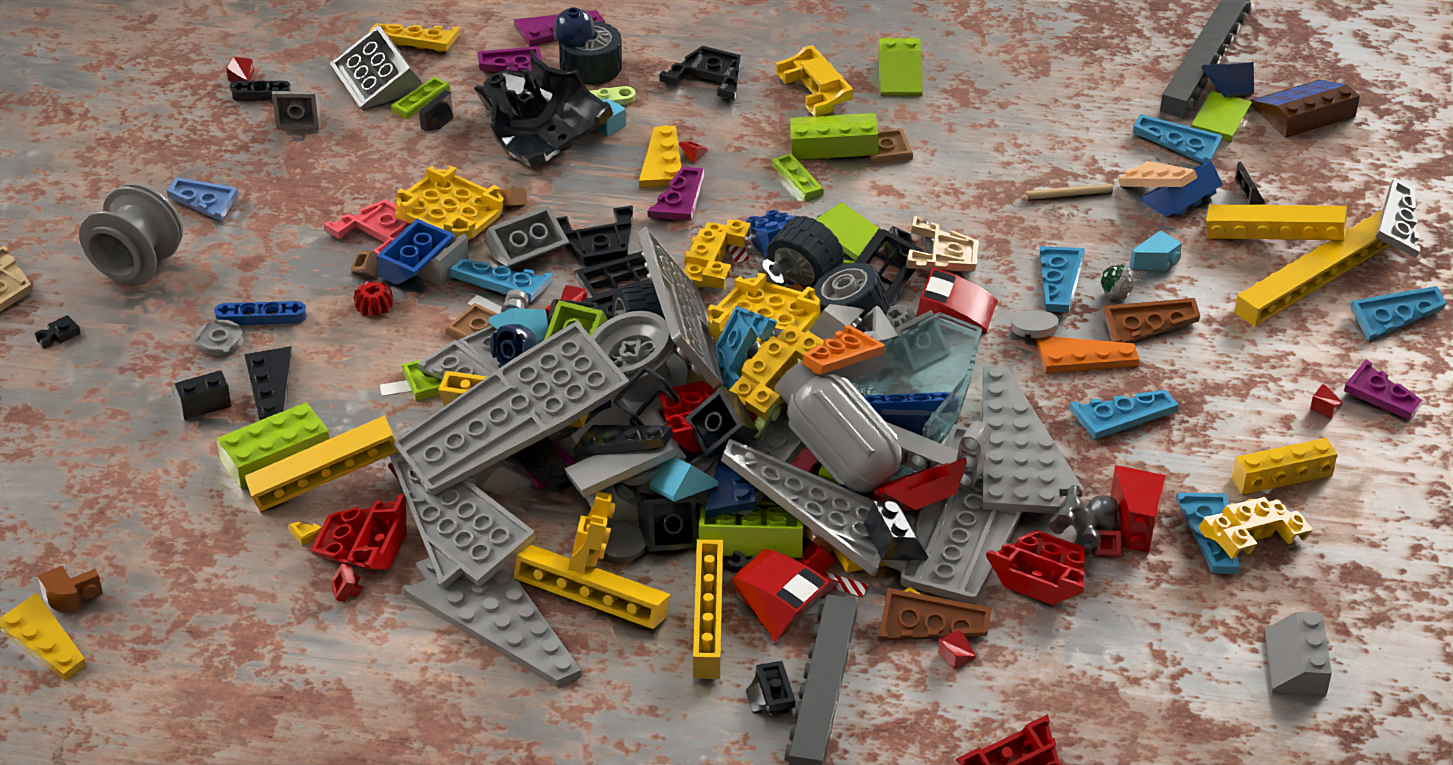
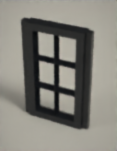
M879 228L855 262L869 264L874 256L885 262L878 274L881 281L889 286L886 293L890 301L889 305L891 306L916 271L915 268H906L907 261L902 265L894 261V257L900 249L909 253V249L923 253L926 252L897 235ZM885 241L896 246L889 257L878 252ZM889 264L900 270L893 281L881 276Z
M643 251L574 270V275L580 286L587 289L588 298L615 291L618 287L617 282L634 278L636 282L628 285L650 281L649 278L640 280L638 277L649 273L646 267L638 270H633L631 267L646 262L641 253ZM627 268L629 271L614 277L610 275V272ZM604 274L607 279L593 283L588 281L590 278ZM611 284L614 289L601 293H596L594 290Z

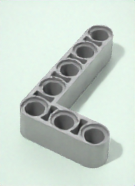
M980 421L972 422L960 440L957 451L886 422L898 436L897 441L902 451L900 464L921 471L945 463L949 464L966 457L967 465L959 488L968 490L974 486L983 471L991 431L985 423Z

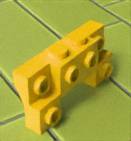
M813 45L803 48L791 58L776 62L775 73L785 84L801 80L812 92V94L805 96V107L813 116H824L834 112V105L853 100V88Z
M731 219L728 220L726 225L707 222L704 229H700L697 237H693L691 249L685 253L684 263L686 266L683 271L697 287H712L725 290L726 277L730 278L731 265L721 263L727 250V244L744 247L745 236H750V223Z
M789 323L777 337L772 335L767 342H763L754 357L744 363L741 370L742 376L729 391L738 394L747 410L766 421L769 418L768 411L774 404L777 406L781 404L780 395L774 392L777 382L798 363V359L802 360L803 355L817 345L822 346L824 340L808 330L804 333Z
M602 491L596 492L588 516L581 515L568 570L584 573L585 567H596L598 558L603 559L611 528L606 527L608 518L612 519L615 509V503H611L612 494Z
M1265 497L1254 500L1249 499L1238 504H1229L1223 509L1221 514L1204 517L1198 527L1205 537L1216 541L1231 559L1236 558L1240 550H1244L1247 555L1251 554L1257 545L1255 540L1270 537L1275 530L1278 531L1287 544H1291L1296 536H1299L1302 541L1306 540L1313 530L1298 511L1289 513L1279 499L1268 502Z

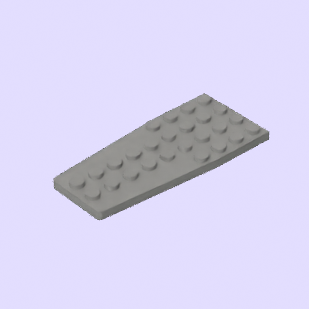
M644 227L639 231L641 240L639 244L643 249L641 253L646 260L644 264L649 271L647 276L654 284L671 338L678 346L677 351L684 360L688 358L692 363L691 367L699 377L703 375L715 389L723 381L716 357L713 337L709 336L708 316L701 292L650 230Z
M576 321L515 357L395 441V447L431 495H435L570 425L616 397L630 381L580 323Z
M953 424L945 446L958 451L960 440L968 427ZM982 473L971 489L965 490L958 487L955 495L922 507L914 531L929 557L927 561L906 560L901 573V585L969 604L976 603L994 570L986 558V552L990 550L997 552L1001 550L1003 544L1008 543L1024 512L982 509Z

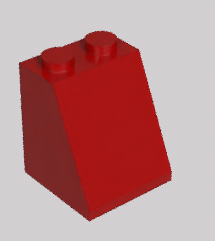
M1115 465L1110 496L1116 499L1118 503L1117 529L1121 531V540L1124 548L1150 552L1160 513L1166 475Z

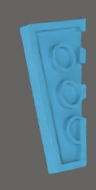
M1142 114L1139 115L1133 126V133L1203 164L1213 160L1223 135Z
M1166 390L1137 393L1133 398H1127L1123 395L1114 396L1111 401L1101 402L1099 398L1092 399L1090 403L1081 405L1079 401L1070 402L1069 410L1093 439L1096 440L1178 412L1179 404Z

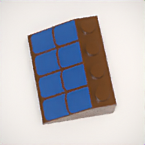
M1319 79L1249 101L1252 102L1251 106L1282 136L1287 138L1356 117L1360 95L1347 84Z

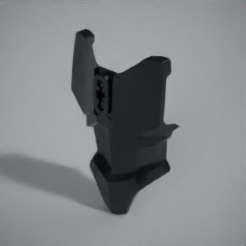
M534 50L530 51L532 72L521 69V73L502 70L491 75L483 83L484 86L477 85L474 87L486 110L492 111L490 127L496 141L507 153L530 167L547 162L550 158L560 153V150L566 151L572 148L574 140H580L596 128L602 126L614 114L611 105L607 101L603 102L588 90L577 70L567 72L548 67L547 64L536 58Z

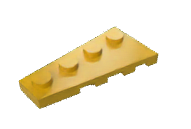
M375 23L368 31L369 33L379 25L397 46H415L417 49L428 48L434 49L437 52L447 51L460 35V27H452V30H442V26H434L433 29H422L421 25L403 28V25Z
M664 125L654 127L639 179V188L669 186L670 181L681 169L676 126Z
M37 592L0 618V632L63 680L66 681L86 666L85 658Z

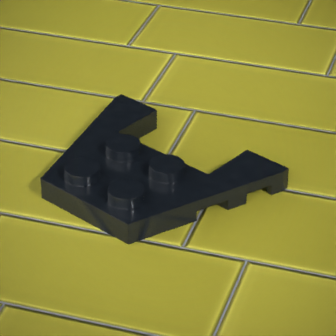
M701 46L687 55L682 63L673 64L668 72L662 71L659 74V81L677 86L683 76L688 74L696 78H704L715 83H721L717 88V96L735 100L741 55Z
M633 205L613 208V217L616 222L613 224L572 230L567 216L556 218L569 241V244L565 246L583 264L612 260L629 254Z

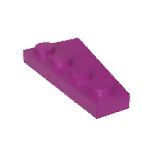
M597 10L586 11L593 21L605 23V20ZM557 15L514 19V27L529 47L555 41L553 24Z

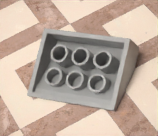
M379 25L330 63L362 110L405 97L422 84V81L394 42Z

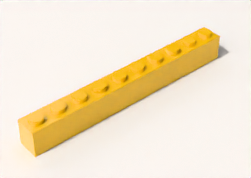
M1378 210L1374 215L1348 228L1345 241L1330 240L1323 245H1319L1313 251L1304 254L1293 263L1287 264L1281 270L1255 283L1249 289L1241 291L1235 300L1234 313L1256 327L1389 247L1390 244L1384 243L1375 237L1382 210Z

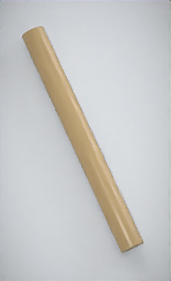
M1113 184L1026 191L1025 196L1026 200L1113 193Z

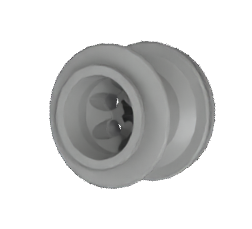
M138 183L123 184L109 192L103 203V211L90 213L83 219L79 227L80 244L89 261L105 276L127 285H140L149 281L155 274L157 260L172 256L178 249L183 237L182 221L175 207L160 192Z
M633 311L618 315L603 323L591 335L593 340L629 381L642 367L647 366L662 376L671 387L688 383L689 369L687 364L680 356L672 353L675 343L671 338L666 321L656 313ZM645 371L621 399L629 409L636 412L658 387L665 388V386ZM659 394L639 416L653 409L658 411L663 409Z

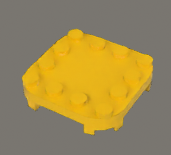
M449 165L448 170H434V167L431 166L426 169V176L407 191L400 188L397 192L395 216L410 224L418 218L455 234L454 239L465 234L467 240H470L500 217L504 198L500 194V188L496 185L486 189L457 176L456 167Z
M757 273L756 278L744 280L742 276H739L734 280L735 288L717 306L710 304L707 309L708 333L711 337L719 338L736 306L776 320L777 324L774 330H784L790 323L806 333L821 315L820 299L815 295V289L807 287L803 292H799L767 282V276L763 273ZM757 337L756 342L762 344L765 340Z

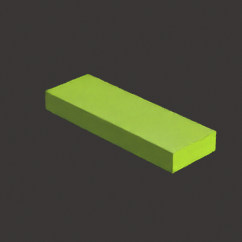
M433 77L391 105V111L405 119H409L444 90L450 91V84L437 77Z
M791 153L772 159V166L804 201L824 195L823 187Z

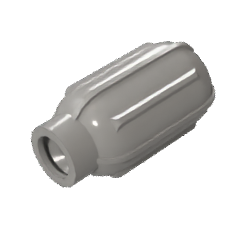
M800 361L782 376L774 388L788 404L787 414L790 429L838 484L845 485L850 490L861 494H868L874 489L881 487L900 467L902 451L897 441L898 436L848 379L828 372L822 375L815 374L810 368L801 364L802 361Z

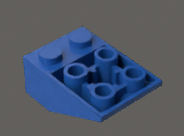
M770 210L762 217L746 218V222L750 223V236L748 238L759 252L767 257L766 250L769 242L791 218L797 215L792 216L787 212L782 213L779 210Z

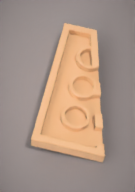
M1147 161L1138 167L1126 170V174L1119 177L1118 181L1120 186L1183 187L1197 179V175L1193 169Z

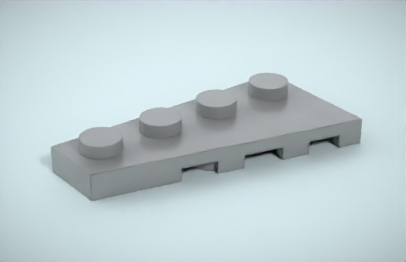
M1394 178L1389 185L1375 237L1416 258L1420 253V246L1417 245L1419 232L1415 228V225L1418 223L1417 216L1414 215V210L1416 209L1415 191L1413 187Z
M457 340L452 341L417 363L419 371L443 380L446 371L487 377L497 371Z

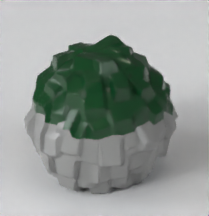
M1123 264L1110 266L1103 271L1101 278L1104 293L1109 299L1125 300L1138 281L1135 272L1130 266Z

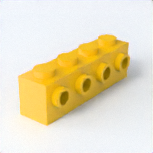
M1322 438L1236 456L1231 478L1240 493L1244 495L1333 476L1338 454L1329 440Z

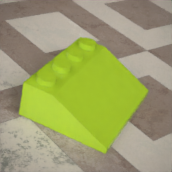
M876 113L790 118L792 155L797 160L879 154Z
M760 501L758 505L779 504L775 501ZM701 504L699 540H723V556H730L732 558L734 550L742 552L744 556L756 557L763 549H769L787 555L794 560L802 558L803 523L783 507L774 506L767 509L757 507L749 516L731 513L707 518L705 513L706 505Z

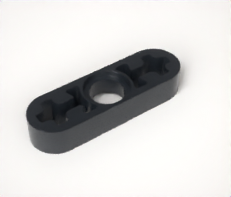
M236 81L229 86L230 96L236 101L272 100V91H292L291 84L287 81Z

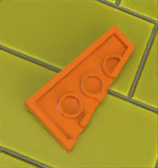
M846 325L843 332L837 331L834 334L833 339L827 338L822 346L817 345L805 353L801 364L810 368L813 373L822 375L882 355L885 345L856 328Z
M1054 336L1036 339V345L1045 373L1139 366L1140 359L1134 343Z

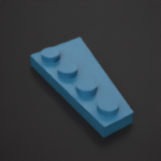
M1039 246L1046 311L1070 312L1085 257L1084 248Z
M460 259L450 268V277L459 279L462 282L478 285L481 288L497 291L502 295H507L510 290H521L527 294L529 302H532L553 282V274L545 273L544 276L534 275L533 270L524 269L522 273L511 271V267L502 265L492 268L490 263Z
M1438 286L1352 300L1350 308L1369 342L1445 309L1447 303Z
M1177 492L1175 500L1211 573L1238 574V556L1231 559L1216 541L1205 537L1198 529L1204 517L1222 513L1223 509L1229 505L1228 495Z

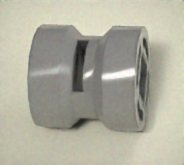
M517 289L510 290L506 295L501 312L511 308L526 309L529 302L527 294Z

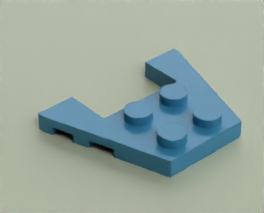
M739 306L735 307L715 345L719 368L724 373L722 376V386L726 387L727 390H730L739 380L736 372L739 366L745 362L747 351L751 344L756 342L757 337L768 341L777 324L776 320Z

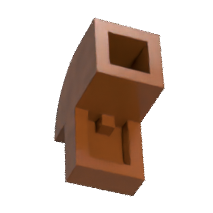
M62 565L38 575L41 592L51 608L59 612L70 613L82 610L80 602L103 594L96 569L69 578Z

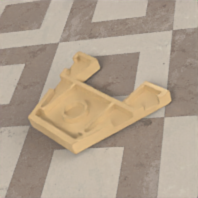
M913 217L911 233L933 238L932 254L909 249L906 268H934L938 270L975 272L979 241L955 231H951V234L939 230L940 225L931 223L929 226L921 222L922 218Z
M4 245L0 247V312L32 292L31 283L21 268H18L13 256H10L7 247Z

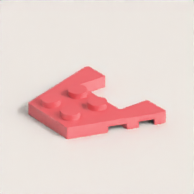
M383 200L362 208L361 213L354 216L344 215L341 217V221L336 223L326 222L324 224V231L340 239L354 228H358L383 242L382 245L373 250V252L379 254L410 223L396 218V204Z

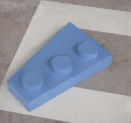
M175 177L167 189L168 198L219 221L223 220L239 195L238 188L178 177Z

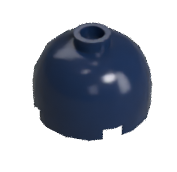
M576 7L560 12L553 24L554 40L557 41L558 39L561 41V45L566 47L584 46L585 41L593 40L595 37L592 17L586 11Z
M507 324L499 327L498 331L492 334L490 349L492 357H497L500 363L498 367L501 368L515 357L536 346L538 342L529 328L521 324Z

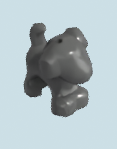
M785 251L776 255V261L772 262L765 259L758 266V273L766 274L767 282L779 286H784L790 278L795 277L800 272V266Z
M1072 485L1068 488L1067 497L1061 503L1060 510L1051 518L1049 527L1055 534H1062L1066 528L1072 525L1077 533L1074 543L1085 547V554H1088L1101 541V534L1097 530L1116 531L1118 527V503L1111 496L1099 495L1091 499L1086 506L1082 499L1077 496V494L1082 493V488L1078 485Z

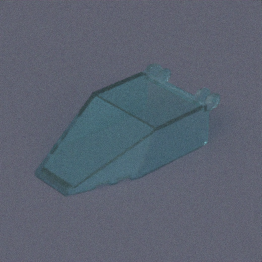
M939 312L918 323L917 328L909 331L907 329L901 333V337L895 340L890 338L883 343L889 365L849 382L863 397L868 395L949 392V396L935 412L931 413V417L923 427V437L941 444L949 435L953 424L957 425L971 382L982 328ZM900 464L898 470L901 471V469L904 468L905 465ZM909 467L908 474L918 472Z

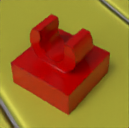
M341 564L331 580L332 590L337 601L345 602L349 594L359 596L363 590V586L357 585L361 578L353 574L351 565Z

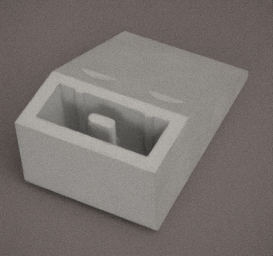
M829 304L809 331L822 340L827 338L833 339L834 334L837 331L843 332L846 325L857 328L863 320L859 316L864 310Z

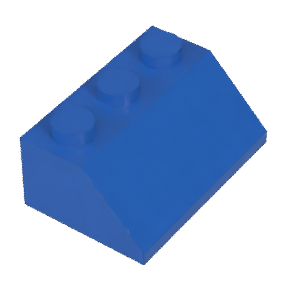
M1211 161L1192 168L1196 172L1197 179L1183 187H1157L1140 197L1143 203L1164 216L1173 213L1175 216H1178L1187 211V206L1191 208L1200 204L1202 197L1206 199L1217 193L1216 189L1221 187L1223 183Z
M417 218L377 255L378 277L397 285L415 276L455 238V234Z

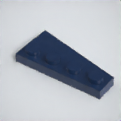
M748 441L746 444H744V445H746V446H748V447H751V446H750V441ZM723 453L719 456L714 474V479L718 481V486L710 489L705 507L707 518L757 509L755 486L721 461Z

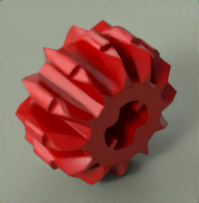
M375 280L369 283L366 281L365 285H358V289L354 291V305L356 310L361 312L362 316L370 315L372 318L374 315H378L381 317L382 313H389V308L393 307L392 290L390 286H386L385 282L377 283Z

